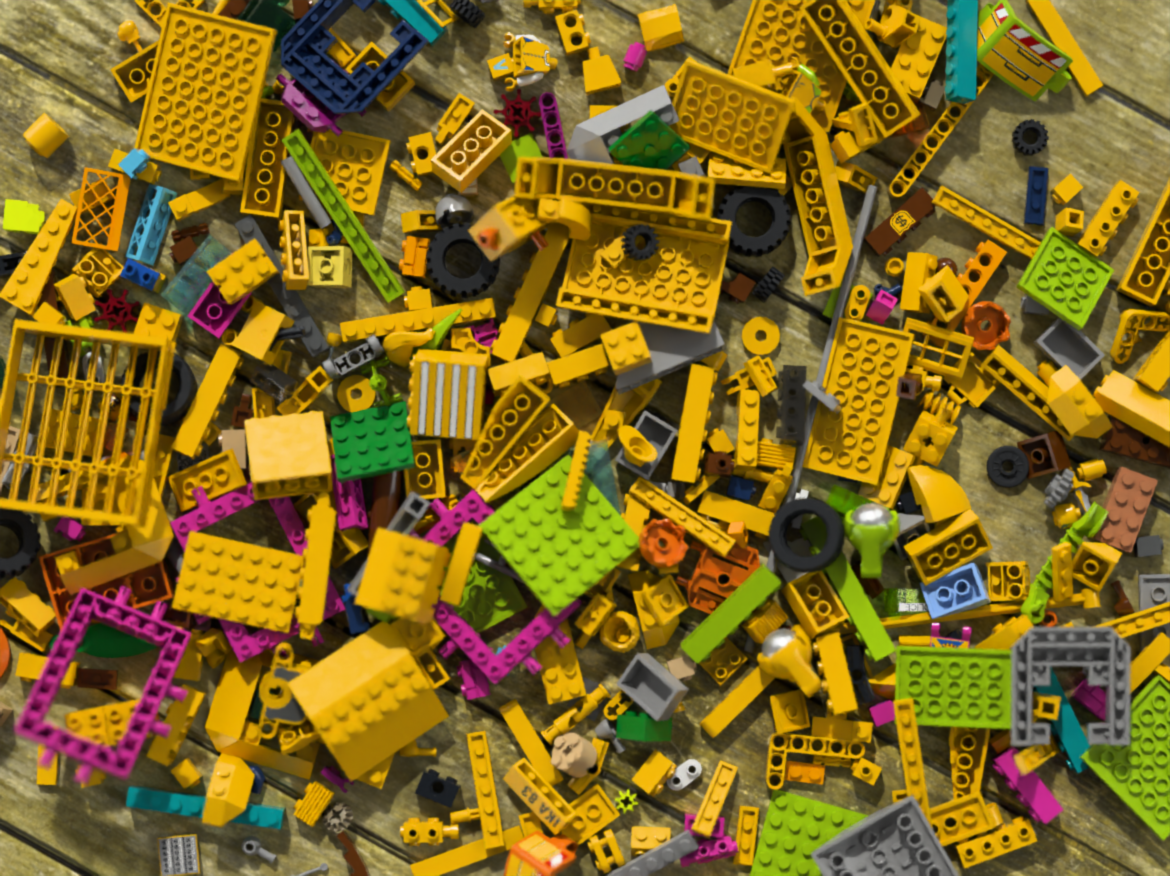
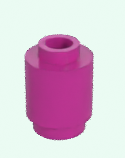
M635 42L634 45L630 44L623 60L625 62L623 67L638 72L648 52L645 50V45Z

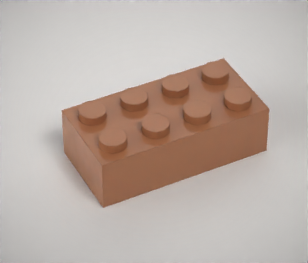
M1117 467L1103 504V508L1108 511V515L1102 524V529H1099L1091 537V540L1105 543L1125 553H1131L1158 480L1124 467Z

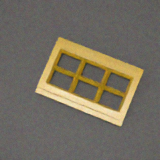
M907 317L903 332L910 333L911 330L926 334L923 344L916 341L913 342V345L922 347L919 357L910 354L908 365L924 367V370L962 381L974 337ZM930 335L945 340L943 350L927 345ZM949 342L964 346L962 356L947 351ZM926 349L942 353L939 363L924 359ZM945 355L961 359L958 369L943 364Z

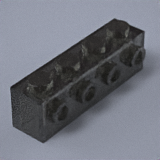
M783 365L782 371L778 372V382L781 383V389H778L777 401H781V407L777 408V419L780 420V427H776V438H779L780 445H803L806 388L803 385L806 382L807 366Z

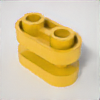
M612 829L604 831L605 838L599 840L598 836L595 835L590 837L591 842H588L591 853H596L598 858L595 861L599 872L603 870L604 874L612 871L611 864L617 863L618 867L626 864ZM606 845L610 846V849L613 853V855L608 858L606 857L605 852L602 848Z

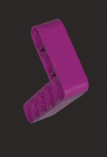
M545 92L539 98V105L550 158H555L561 154L564 155V158L569 159L557 100L552 93ZM546 100H553L551 106L546 107L543 105ZM550 118L557 119L554 125L547 124ZM554 136H559L561 139L558 143L554 144L551 142Z

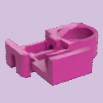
M490 319L491 322L475 328L474 325L464 327L471 328V331L474 332L472 336L481 345L483 344L491 348L494 339L498 340L496 337L498 331L493 319Z

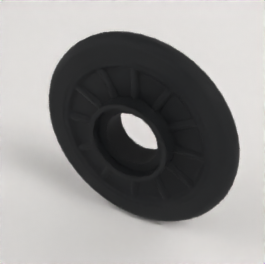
M1001 446L990 454L986 465L987 473L990 479L1000 487H1016L1026 479L1029 472V461L1025 453L1019 448ZM1010 461L1013 464L1011 472L1003 470L1002 465L1004 462Z

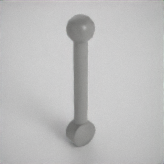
M322 863L320 867L314 868L312 870L306 871L296 876H307L320 870L326 871L328 869V865L326 863Z

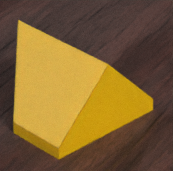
M896 663L868 680L875 694L890 700H895Z

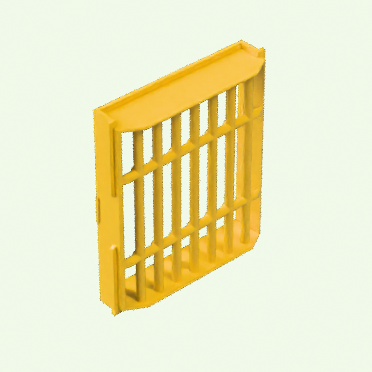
M15 319L2 397L0 399V477L3 461L15 462L9 500L0 499V507L132 524L137 527L146 528L157 464L155 453L162 411L166 409L176 342H171L169 339L162 337ZM25 333L37 335L31 373L29 374L18 373ZM44 338H55L49 376H40L38 373ZM63 339L74 340L67 379L57 378ZM82 341L93 343L86 381L76 380ZM101 344L112 345L106 383L95 382ZM120 346L131 347L125 385L123 386L113 385ZM138 349L149 350L143 388L132 387ZM157 351H162L156 389L151 390ZM17 380L26 381L29 384L17 453H5ZM37 383L48 384L36 456H25ZM55 386H66L55 458H43ZM74 388L85 389L74 459L72 462L63 461ZM93 390L104 391L93 461L91 464L81 463ZM112 392L121 393L123 397L111 466H102L100 461ZM131 395L142 396L131 466L129 469L119 468ZM153 397L154 401L143 468L140 471L138 466L149 399ZM23 463L34 465L28 502L17 501ZM42 466L53 467L47 505L36 504ZM61 468L72 470L66 507L54 506ZM79 471L91 472L84 510L73 508ZM98 473L109 474L104 512L92 511ZM117 475L129 477L122 515L111 513ZM136 478H141L135 516H130Z

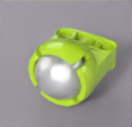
M868 503L857 507L855 511H848L843 521V527L847 540L862 555L861 577L881 578L883 555L886 549L898 537L900 520L896 511H890L888 507L876 503Z

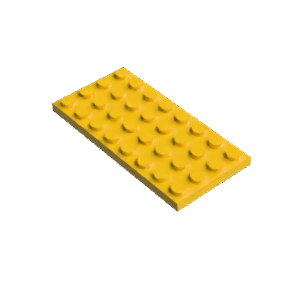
M839 317L822 387L826 389L824 391L826 395L831 393L841 401L839 406L842 409L837 414L822 401L818 400L802 467L878 485L900 398L896 396L898 377L906 374L915 334Z

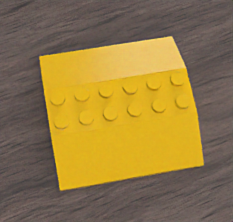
M381 621L287 683L350 781H353L449 717L429 682L389 622Z

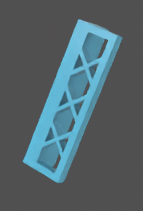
M149 184L125 257L154 265L172 211L168 202L176 199V192ZM154 190H157L155 198L152 199ZM150 209V214L146 217L147 211ZM144 228V232L140 236L141 229ZM138 246L136 255H133L135 247Z

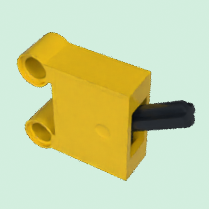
M250 295L241 308L250 314L241 332L239 333L234 329L225 330L222 334V342L235 350H242L272 365L283 342L289 339L303 338L306 335V331L303 326L292 327L295 322L293 319L264 305L261 300Z

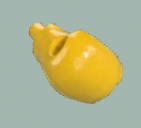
M129 20L120 24L119 32L117 33L118 38L121 41H127L128 44L133 42L138 52L143 50L137 41L141 37L136 24Z

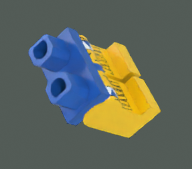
M129 258L120 276L158 294L167 278L166 275Z

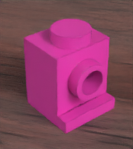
M63 515L53 531L56 533L62 531V536L70 541L74 539L81 542L86 535L84 531L86 526L71 516Z

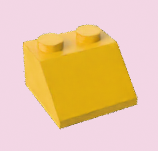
M1083 542L1072 560V577L1100 592L1122 553L1105 543Z

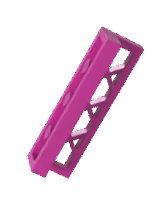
M335 455L329 456L339 530L346 531L352 528L368 529L361 479H356L354 482L351 480L339 483L336 473Z

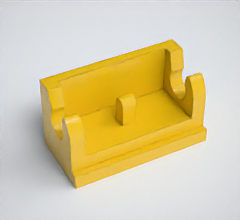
M273 387L252 388L254 418H269L276 415Z
M597 593L574 624L589 636H595L617 605L606 599L604 595Z

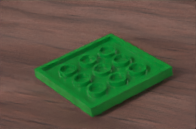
M406 401L394 403L391 406L384 405L353 413L330 416L336 473L339 483L415 468L410 428L407 427L408 409Z

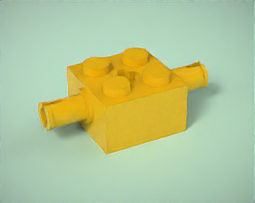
M771 60L732 69L733 77L764 89L773 88L772 84L776 83L777 78L794 75L791 63L774 67L771 64Z
M941 403L935 416L924 410L922 411L903 447V450L916 456L912 466L923 465L926 461L938 467L958 428L946 422L952 411V407L949 405L944 412L947 404Z

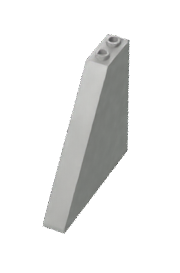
M637 321L652 362L618 375L616 383L618 395L725 350L724 341L715 321L713 322L710 334Z

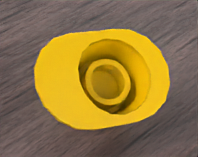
M621 426L618 430V436L624 445L625 458L638 467H642L646 462L655 460L657 452L643 435L631 426Z

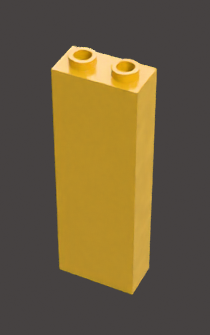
M1115 370L1112 371L1110 376L1105 375L1100 384L1102 387L1098 386L1093 394L1103 411L1170 447V400Z

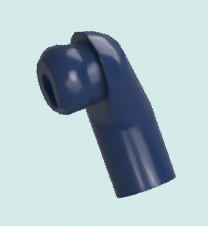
M331 219L334 230L330 236H327L326 241L329 245L334 246L339 244L344 235L335 221Z
M877 284L874 287V294L876 296L881 289L894 297L902 293V288L899 284L890 289L882 286V284Z
M251 765L249 768L255 774L251 792L261 794L265 776L258 766Z

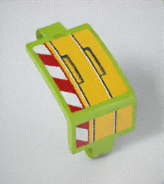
M999 0L995 6L987 3L978 13L977 61L1008 85L1031 100L1037 101L1047 89L1059 93L1072 79L1071 75L1066 71V68L1073 62L1072 58L1017 18L1007 0Z

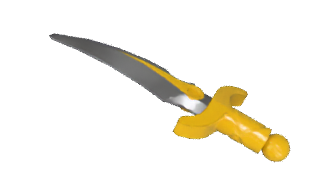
M1068 467L1067 469L1074 473L1071 481L1073 487L1069 492L1074 493L1078 507L1082 514L1085 515L1091 505L1088 495L1083 492L1082 487L1091 488V485L1086 482H1079L1073 468Z

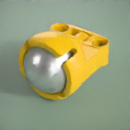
M796 626L792 627L791 630L779 629L766 637L762 646V652L757 656L759 666L764 672L776 678L789 679L790 682H796L808 698L824 686L811 670L812 645L809 636L803 629Z

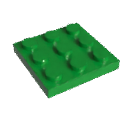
M650 110L616 140L608 150L623 165L666 170L686 153L690 146Z

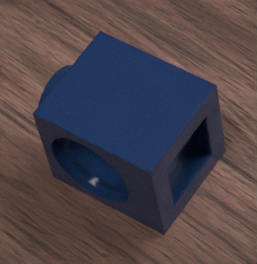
M731 476L726 495L749 501L750 497L754 498L756 487L753 486V481Z

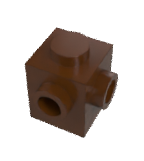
M715 451V454L709 453L705 456V476L727 478L733 473L734 461H732V455H727V452Z

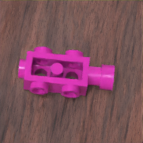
M723 835V838L715 837L714 840L710 841L702 839L697 841L699 848L681 857L680 862L683 868L695 862L701 864L722 858L726 859L730 856H735V853L739 852L737 843L732 841L731 836Z

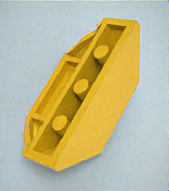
M1067 365L1050 376L1047 404L1070 435L1099 438L1113 427L1103 409Z
M647 570L629 574L628 578L647 650L666 645L680 622L679 616H676L664 627L659 628L641 596L645 590L661 578Z
M221 753L207 793L202 824L221 828L245 811L255 774L242 758Z

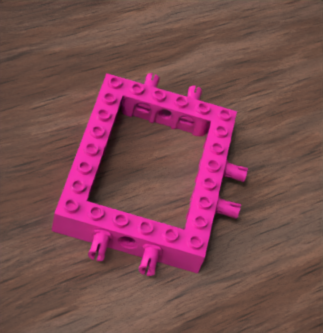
M252 482L233 490V492L213 502L207 498L203 486L197 488L200 495L196 489L191 491L199 505L198 509L170 522L184 553L190 531L197 532L198 530H203L219 520H224L230 514L237 511L240 512L243 508L261 501L254 500ZM289 496L269 498L271 509L273 508L279 520L278 523L282 526L295 554L303 556V550L308 546V541L305 540L306 530ZM330 577L328 578L323 621L345 610ZM193 613L195 618L202 616V614ZM295 613L292 614L288 633L264 628L250 636L243 623L218 618L240 663L267 649L272 650L274 654L278 644L300 633V623L295 618ZM204 615L197 619V622L200 625L212 617ZM316 627L313 639H310L313 647L318 645L315 637L319 644L325 642ZM285 650L279 652V655H282V657L287 656Z
M475 489L465 496L452 510H448L437 498L429 507L440 517V521L424 537H420L413 528L407 536L443 547L450 539L456 537L455 534L461 531L464 522L470 523L472 518H474L478 524H481L495 513L496 510ZM439 594L437 604H432L431 607L435 609L433 618L450 635L451 639L438 651L441 654L444 653L442 656L447 659L458 647L462 648L494 684L499 683L519 663H523L534 676L542 666L531 656V652L547 636H551L561 649L568 644L570 639L559 629V625L582 602L579 598H576L554 617L545 609L496 656L493 652L494 649L488 647L480 638L481 635L475 633L473 628L466 623L468 621L462 619L453 609L454 606L440 600L441 595Z
M124 586L120 587L115 601L81 588L15 728L16 736L45 748L38 762L39 766H45L46 769H50L54 757L58 753L81 762L82 766L75 780L80 783L82 779V784L87 785L93 769L101 770L126 781L147 734L151 731L165 738L168 737L171 726L155 721V716L164 697L169 696L183 703L184 697H186L188 692L171 685V681L189 644L191 633L161 621L168 608V605L165 603L161 605L162 602L157 601L151 616L125 606L132 590L127 588L125 592ZM92 619L164 648V651L161 650L156 668H153L152 676L144 688L142 699L136 705V710L127 725L126 734L123 740L119 742V749L116 755L113 754L109 747H102L90 742V739L86 738L84 740L72 735L70 731L65 732L62 729L53 727L51 723L44 722Z

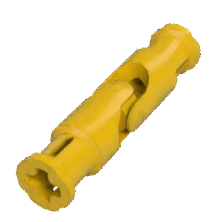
M600 683L598 688L590 694L587 693L570 709L554 720L553 725L540 733L552 745L558 736L565 735L576 724L597 709L598 704L604 699L611 697V695ZM579 707H583L581 712L577 710Z

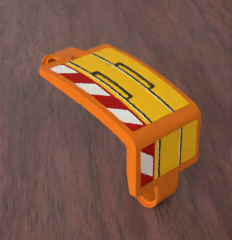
M535 831L511 847L503 876H554L576 860L574 854L577 851L578 845L564 834H557L550 839L540 831Z

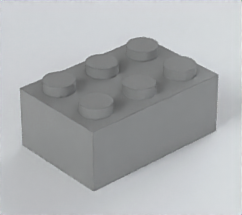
M1060 317L1033 342L1050 361L1052 360L1058 369L1067 365L1080 380L1105 356L1081 331Z
M644 411L634 428L655 448L657 457L651 462H646L642 467H638L625 458L623 446L615 462L648 481L678 430L649 412Z
M637 653L617 682V685L656 721L668 720L689 690L649 653Z

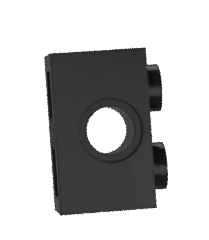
M433 769L424 770L415 794L451 808L460 784H457L458 780L449 776L446 779L440 777V773ZM436 782L442 783L444 790L436 792L433 789V784Z

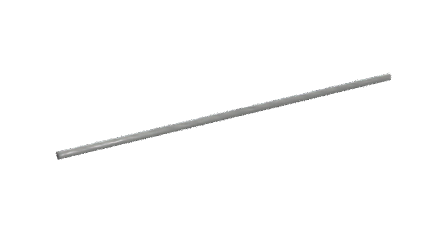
M868 185L853 240V249L846 266L816 382L821 386L839 317L844 315L878 188L873 185ZM813 394L791 472L793 476L792 483L785 494L782 506L789 501H793L797 491L819 400ZM770 550L766 566L775 573L778 560L772 550ZM750 635L747 636L744 651L753 653L756 642L753 641Z

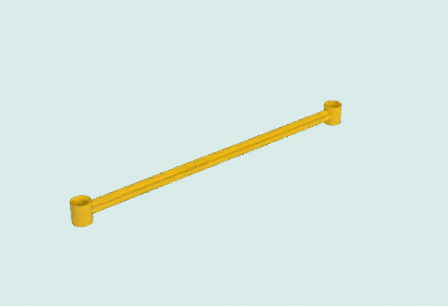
M1093 588L1081 589V593L1073 594V596L1060 602L1053 600V597H1049L1045 609L1083 605V608L1100 607L1099 592ZM1025 600L983 605L975 609L936 619L931 618L930 612L884 617L879 618L884 629L1019 613ZM844 622L843 625L821 636L838 632L839 635L850 634L858 631L854 625L850 626L849 622ZM801 624L793 625V627H800L804 630Z

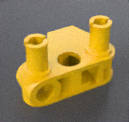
M885 0L880 23L869 18L864 28L876 34L878 41L895 49L916 34L920 17L910 12L913 0Z

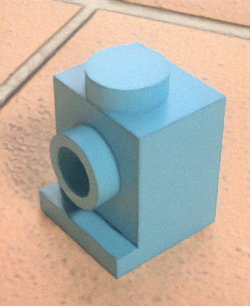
M134 148L118 165L132 179H137L138 176L136 174H140L147 168L150 156L143 149Z

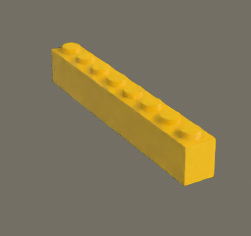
M551 222L546 227L548 230L545 236H542L549 246L542 251L538 250L537 253L534 252L530 259L532 265L529 270H525L522 277L524 283L521 288H517L514 294V298H516L514 305L510 304L506 312L508 318L505 323H501L498 333L501 334L498 340L494 339L490 350H492L491 354L493 357L507 363L517 359L571 239L568 238L569 227L564 224Z
M493 298L342 322L340 323L342 340L346 344L364 341L372 335L382 338L398 331L418 332L428 330L459 309H462V312L452 326L497 319Z

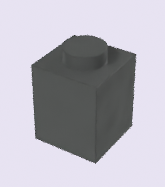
M1159 535L1137 537L1133 546L1135 557L1162 554L1161 550L1164 549L1162 538L1160 539Z

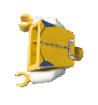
M511 33L504 35L505 40H511L504 41V47L511 48L513 46L514 77L517 78V80L509 77L505 79V84H513L510 87H506V91H513L517 85L521 87L533 84L541 80L550 69H556L557 59L549 57V47L542 44L534 35H516V37Z

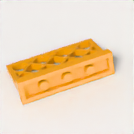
M85 167L72 244L118 252L131 177L128 174ZM88 172L96 173L101 180L91 186L87 181ZM110 176L118 177V185L110 190L105 180ZM103 182L108 192L99 198L93 188ZM117 189L115 197L112 192ZM92 190L97 200L87 205L83 199L84 194ZM111 194L115 202L114 205L107 209L101 199ZM99 201L105 211L95 216L89 207ZM113 208V214L111 215L109 210ZM88 209L94 218L84 224L80 219V215ZM108 213L111 217V224L104 228L98 218ZM96 220L102 230L92 235L86 226ZM80 221L83 226L78 229ZM85 228L91 237L86 241L76 240L77 233ZM104 231L108 237L107 246L98 244L94 237Z

